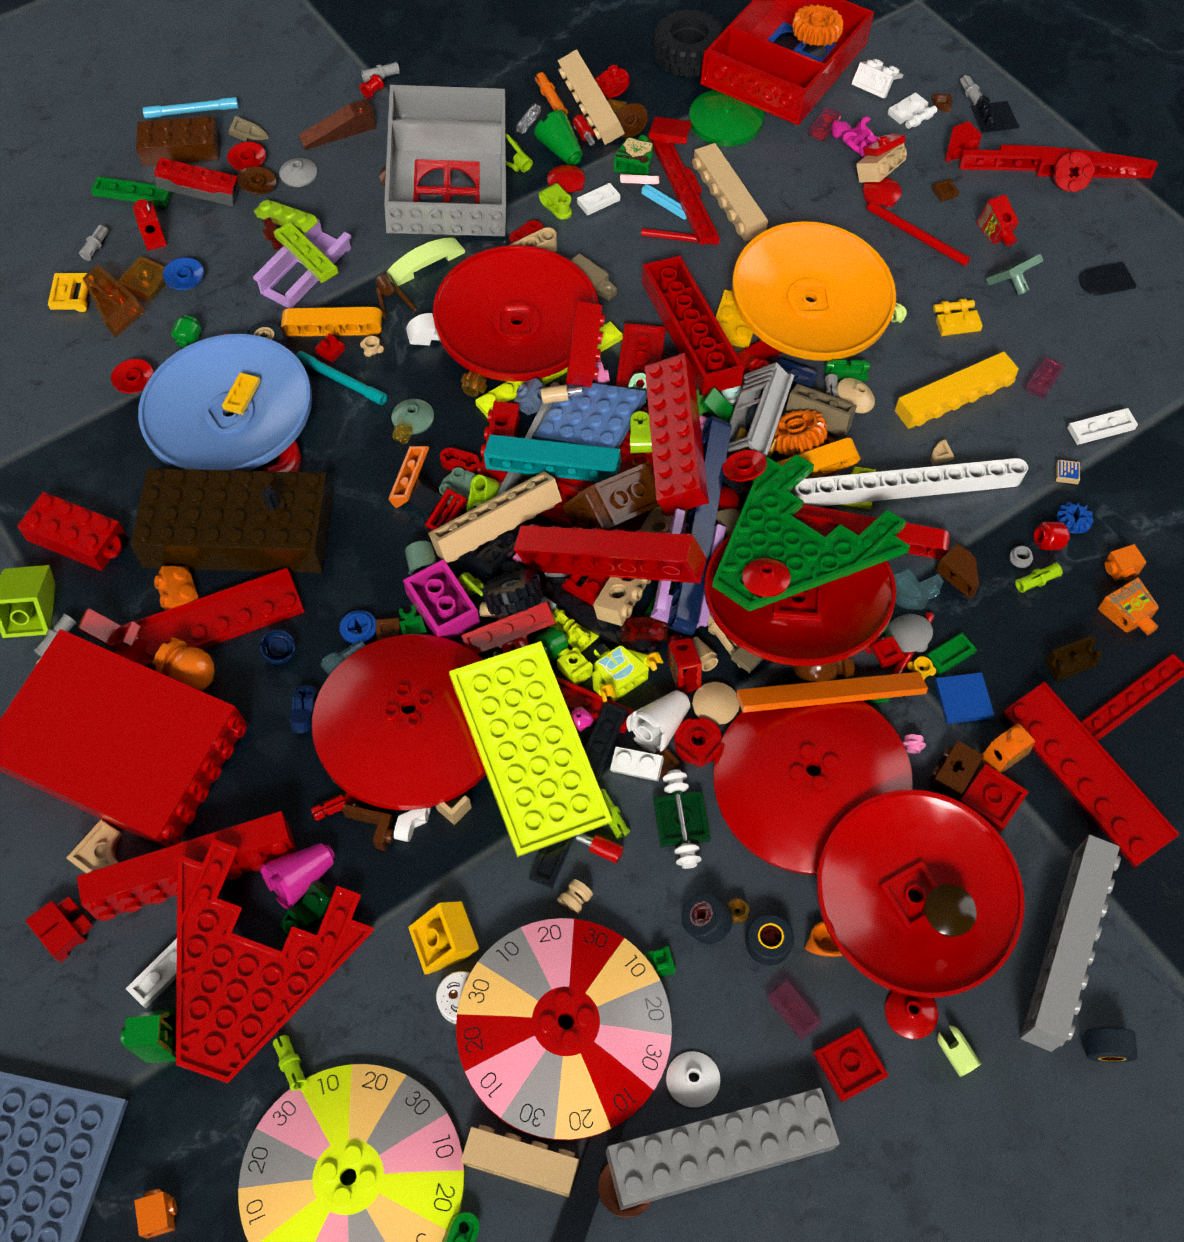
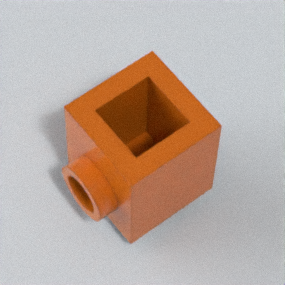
M1135 544L1110 552L1104 562L1107 573L1112 576L1115 582L1134 578L1146 564L1144 557Z
M154 1189L143 1193V1198L134 1200L139 1236L148 1239L175 1230L174 1215H177V1206L174 1197L171 1198L170 1194L161 1192L160 1189Z

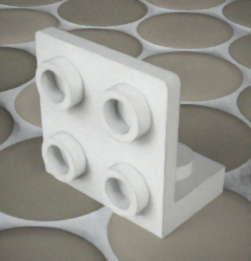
M868 59L865 62H860L852 85L881 98H886L893 80L901 79L903 74L899 73L900 69L894 66H889V68L883 66L884 62L878 59H873V61Z

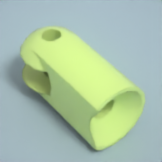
M949 1026L957 1040L949 1046L939 1032L937 1041L957 1074L961 1077L982 1063L957 1027Z

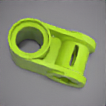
M555 183L539 192V199L542 205L548 208L556 218L565 220L571 217V196L559 184Z
M643 411L635 412L630 418V453H652L649 415Z
M476 475L471 480L467 512L474 509L473 506L478 507L496 497L499 491V484L496 479Z

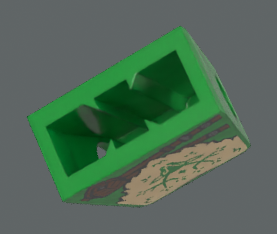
M640 135L638 139L629 137L625 140L614 156V172L627 175H650L653 144L649 142L647 136Z

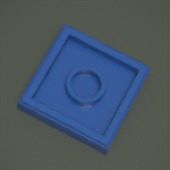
M982 672L935 679L934 683L946 724L992 719L994 717Z

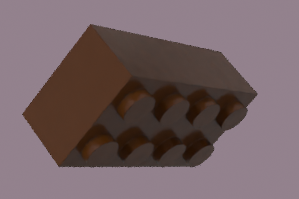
M201 116L138 122L136 150L142 166L157 165L160 157L182 163L219 160V131L215 117Z

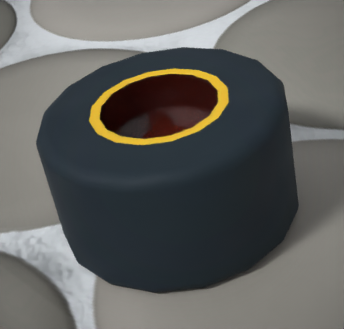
M706 892L696 894L690 898L685 904L681 915L685 931L699 942L709 945L724 939L733 923L732 912L729 906L714 894Z
M760 915L752 921L748 928L745 940L747 952L752 959L760 964L768 966L779 964L789 955L793 947L794 934L787 920L779 915Z
M1100 1027L1088 1029L1084 1032L1086 1056L1089 1060L1130 1062L1138 1059L1136 1034L1133 1030Z

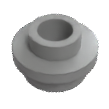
M1018 546L1011 551L1009 559L1014 566L1025 568L1032 563L1033 555L1028 547Z

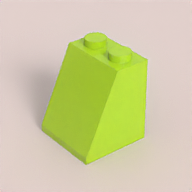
M50 565L2 570L0 575V632L3 638L47 635L46 632L49 629L51 630L55 581Z

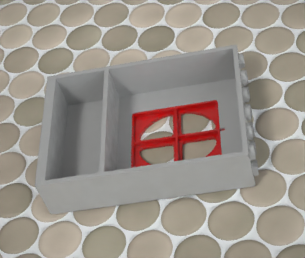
M390 85L384 201L386 233L505 236V89ZM436 169L444 171L443 187L418 186L420 180L427 173ZM460 170L473 180L476 187H451V171ZM418 195H442L443 203L420 202ZM452 195L474 196L475 201L473 204L450 203V197Z

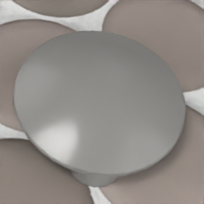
M906 614L895 618L889 623L885 636L886 638L893 636L902 652H923L928 648V643L932 639L933 628L926 618L920 615Z

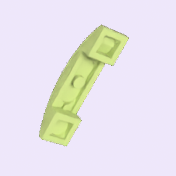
M455 238L437 239L405 254L387 270V275L391 277L397 286H400L414 279V272L444 257L450 261L464 254L465 250Z

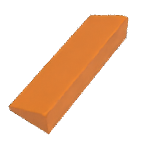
M428 446L409 447L388 498L395 508L400 507L409 500L428 453Z

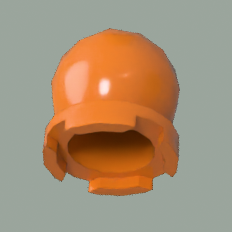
M174 637L171 638L169 644L163 643L152 662L156 666L155 671L199 691L205 690L211 684L215 674L213 660L207 652L199 648L187 647L184 641Z

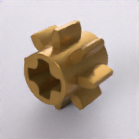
M469 371L468 374L464 373L461 379L463 391L472 397L479 396L480 393L484 394L488 386L486 384L487 379L481 376L480 373L476 374Z

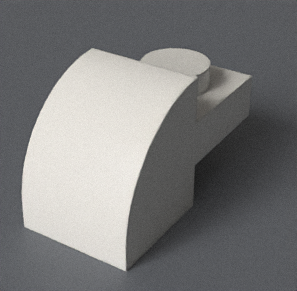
M425 313L414 317L406 327L410 344L430 345L431 340H439L432 313Z

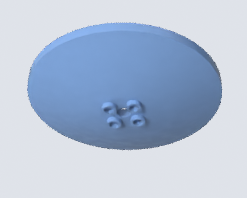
M250 334L214 336L186 346L158 367L148 380L140 398L138 408L139 426L152 452L162 462L174 469L250 471L279 456L299 436L310 414L312 389L306 370L300 360L280 343ZM239 373L259 377L261 382L244 414L234 413L232 416H225L230 411L223 410L222 404Z

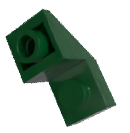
M319 880L312 882L302 902L288 908L279 928L287 936L292 926L310 932L324 917L333 893Z

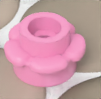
M915 734L904 736V742L902 743L906 752L917 754L926 747L923 736Z

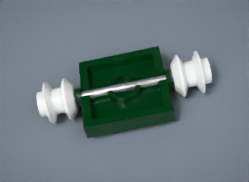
M671 770L663 777V781L668 783L664 791L672 795L653 797L660 848L678 846L674 852L680 855L681 858L676 861V864L681 865L684 869L696 867L697 863L701 861V857L695 855V852L699 850V846L695 845V843L710 842L711 839L703 792L682 794L689 788L687 783H683V780L687 778V774L681 772V770Z

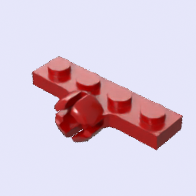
M546 601L526 611H521L461 636L465 647L476 654L494 647H499L503 653H507L530 645L528 635L557 622L549 601Z

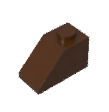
M957 544L940 559L936 572L969 599H972L979 587L976 557L968 549Z

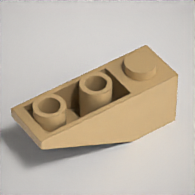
M904 143L879 156L867 155L856 163L859 182H880L902 164L907 156Z

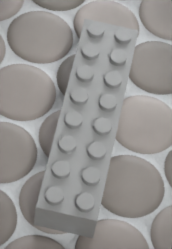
M1088 835L1073 853L1020 1038L1050 1052L1059 1046L1062 1047L1064 1042L1070 1041L1074 1034L1075 1025L1072 1024L1074 1014L1077 1015L1082 1005V1000L1079 999L1080 991L1084 990L1088 983L1089 975L1085 974L1088 965L1092 964L1095 957V950L1092 947L1094 941H1097L1102 931V926H1099L1100 918L1105 916L1108 909V903L1105 902L1106 896L1111 893L1115 880L1111 879L1113 871L1118 869L1121 857L1117 856L1120 846L1092 835Z
M818 1088L607 1147L605 1153L620 1210L831 1151L840 1143L822 1089Z

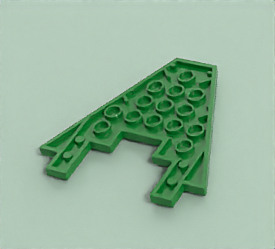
M796 454L781 466L765 456L767 467L754 480L714 576L712 587L750 612L907 554L910 545L896 537L905 528L906 521L891 511L886 510L859 536L839 524L825 537L793 517L803 507V500L790 493V491L813 472L814 464ZM761 558L777 560L788 568L791 577L790 584L783 593L777 596H757L748 591L743 584L742 574L744 568L750 562Z

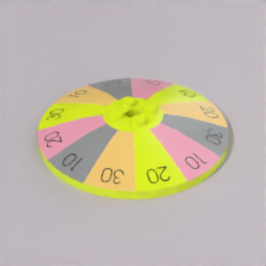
M350 1064L337 1066L306 1078L307 1085L304 1088L299 1082L300 1090L291 1091L289 1089L263 1116L248 1143L239 1177V1210L248 1242L443 1241L450 1220L455 1214L460 1212L465 1185V1168L461 1162L463 1152L456 1129L448 1113L435 1096L419 1082L399 1071L378 1065ZM348 1169L355 1170V1182L351 1185H343L341 1181L343 1172Z

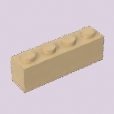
M479 1125L478 1129L471 1127L461 1158L462 1164L570 1197L579 1165V1159L574 1158L575 1153L564 1149H559L558 1153L547 1150L548 1145L538 1141H532L531 1145L523 1143L520 1136L506 1133L505 1137L494 1134L495 1129L485 1125Z

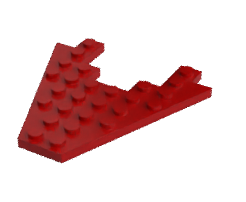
M213 839L203 863L181 855L177 858L176 1065L229 1083L373 932L374 928L351 920L361 894L336 886L317 935L292 926L282 951L233 934L232 931L242 907L218 899V895L238 848Z

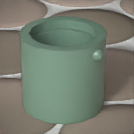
M414 542L405 549L409 567L408 575L410 576L437 563L434 546L431 542Z

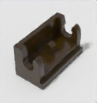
M1093 635L1050 652L1044 663L1056 682L1098 666L1102 651H1094L1093 645H1095L1096 639Z

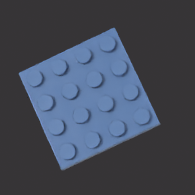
M592 383L591 388L582 387L583 394L569 396V401L554 403L534 435L535 440L619 449L631 427L630 418L632 414L640 411L647 398L646 391ZM565 384V385H567L568 389H569V388L582 387V386H575V385Z

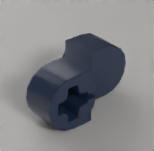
M304 685L299 687L292 697V710L289 715L291 729L295 733H305L312 728V715L317 699L316 689L313 686Z

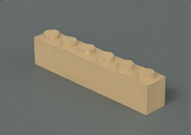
M577 49L559 59L558 63L561 68L558 71L563 80L567 78L565 83L569 91H574L572 95L576 103H581L579 107L583 115H588L586 120L589 125L595 127L593 132L597 139H602L606 145L625 134L617 116Z
M716 143L695 149L694 158L692 159L693 167L695 170H698L702 181L708 185L710 193L718 200L720 208H723L726 212L728 220L734 224L737 234L741 235L746 242L767 230V218Z
M544 471L429 532L436 554L442 560L444 559L446 563L453 562L463 554L476 550L487 541L494 540L498 535L516 528L522 522L533 519L537 514L553 508L562 501L556 480Z

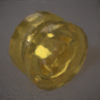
M402 422L399 423L394 429L393 439L401 444H406L412 435V427L406 426Z

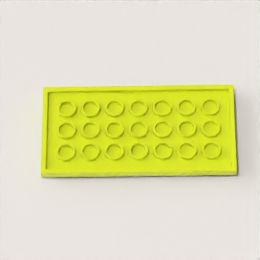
M541 641L449 671V676L517 857L612 822Z

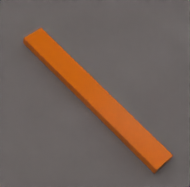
M919 672L739 689L737 690L736 697L744 713L921 695L927 693L928 687Z

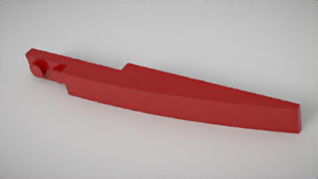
M1000 145L999 150L963 149L959 161V170L1036 171V176L1054 177V165L1062 155L1080 152L1086 154L1092 161L1095 168L1092 177L1152 178L1158 162L1125 155L1079 149ZM1077 168L1069 169L1071 172L1069 174L1070 177L1077 175Z

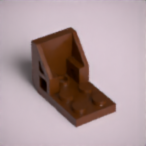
M646 463L584 489L562 505L573 527H580L582 529L600 528L612 531L628 520L658 508L660 505L656 500L655 480Z

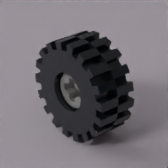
M524 568L520 571L515 569L510 573L508 571L504 572L501 576H495V579H489L481 588L488 612L496 616L501 614L508 616L509 613L517 614L518 611H526L528 607H534L535 603H539L541 598L544 597L538 573L533 571V569L526 570Z

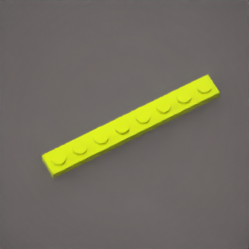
M611 321L600 327L599 331L603 332L602 343L598 344L597 349H601L602 352L623 339V334ZM568 367L556 374L538 380L543 385H546L567 373ZM507 381L475 400L476 406L488 418V411L493 409L494 401L514 403L517 389L526 381Z

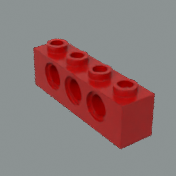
M494 401L493 409H489L488 422L490 424L489 427H485L484 439L486 444L481 446V457L483 459L482 462H478L477 475L490 477L503 483L508 471L486 469L484 452L490 435L517 437L520 421L519 404Z

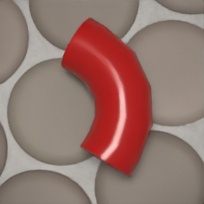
M296 440L279 455V460L276 464L264 467L263 471L298 472L301 455Z

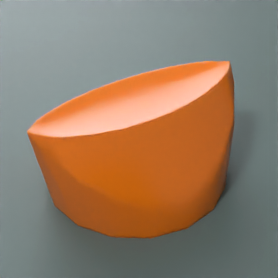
M824 922L815 925L804 949L825 957L843 956L833 943Z

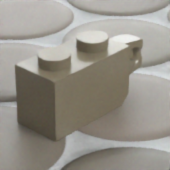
M580 253L570 260L587 275L594 286L597 297L601 296L611 300L617 294V288L609 281V274L604 269L598 267Z

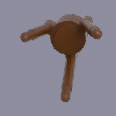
M382 274L377 277L376 285L378 288L375 292L378 295L383 319L386 318L382 295L389 296L394 291L398 293L414 312L417 311L414 304L398 288L397 284L393 283L389 275Z

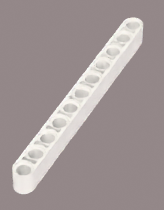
M1013 458L809 478L802 480L794 487L793 495L803 500V505L821 507L1009 488L1020 485L1028 471V465L1022 459Z

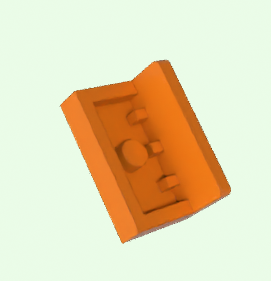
M161 566L158 575L155 576L154 585L159 590L160 604L165 611L199 599L188 566Z

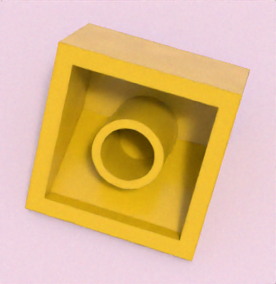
M462 901L438 903L408 927L425 975L461 962L479 949Z

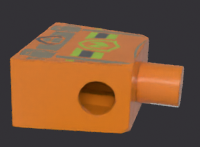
M1139 578L1106 596L1098 607L1100 612L1125 632H1130L1139 626L1146 635H1150L1158 628V625L1151 619L1158 610V605Z
M1017 723L991 742L983 753L984 757L981 762L983 765L987 764L1002 774L1031 752L1035 740ZM999 753L1002 755V760L996 757Z

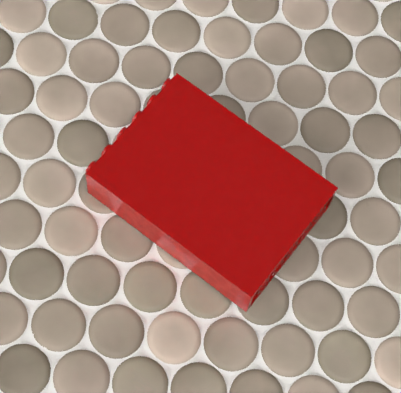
M60 629L0 719V772L164 849L181 843L184 830L195 819L198 806L206 800L213 781L219 778L222 771L221 767L225 760L232 756L235 743L246 731L247 722L237 708L227 702Z

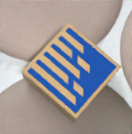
M1057 460L1056 482L1078 485L1080 481V462Z

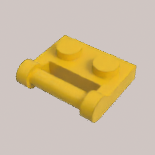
M55 273L48 300L50 310L75 309L79 312H85L88 305L86 299L89 286L93 281L92 275L88 273ZM76 283H81L78 299H73Z

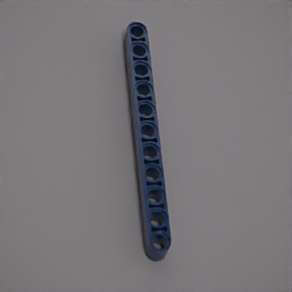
M713 416L707 419L702 434L709 503L688 510L686 523L689 526H686V531L684 532L694 536L707 559L701 583L675 582L668 619L669 629L688 636L694 634L698 625L706 569L709 562L724 475L722 465L726 462L732 429L730 423Z

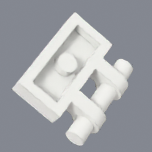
M915 92L890 107L888 115L899 124L906 121L905 126L910 129L920 125L921 121L933 117V114L937 112V107H928L929 102Z

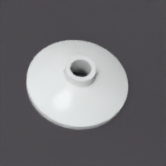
M695 1051L685 1052L678 1055L670 1063L666 1074V1084L669 1093L675 1101L685 1107L698 1108L710 1103L717 1095L720 1087V1073L716 1064L707 1055ZM696 1073L699 1076V1080L697 1082L690 1081L689 1074Z

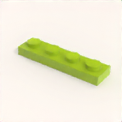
M268 199L261 202L259 207L254 210L258 218L280 226L291 222L302 234L308 232L318 223L315 215Z
M291 222L273 231L275 238L321 283L338 274L337 267Z

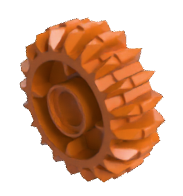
M810 4L809 7L803 6V9H798V12L795 13L792 31L799 41L803 40L804 44L809 43L810 46L816 45L819 47V45L826 47L827 44L832 45L833 42H837L838 38H840L843 31L842 15L838 14L837 10H832V7L827 8L825 5L819 6L817 4L814 6Z
M800 409L799 411L793 410L791 413H785L784 416H781L773 437L777 439L774 451H778L779 454H785V456L790 454L795 456L796 454L816 449L819 445L824 444V440L827 438V424L822 414H818L817 411L811 412L810 409L805 411Z

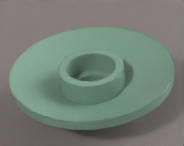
M421 399L404 400L392 412L393 425L397 430L405 434L424 432L434 421L432 407Z

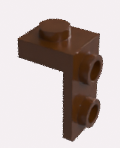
M360 804L343 805L342 810L346 818L377 824L373 843L376 849L386 851L388 843L391 844L394 839L395 829H393L394 821L392 815L383 809L368 810Z

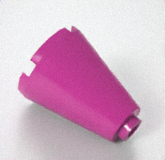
M322 843L265 862L261 865L262 868L260 870L270 892L274 890L279 895L275 898L277 902L288 909L307 892L312 882L319 880L334 864L333 858H335V854L330 846H324Z

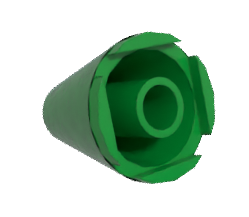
M562 110L550 112L546 115L548 118L544 122L542 120L538 122L534 135L538 141L566 164H578L582 159L583 152L567 114Z

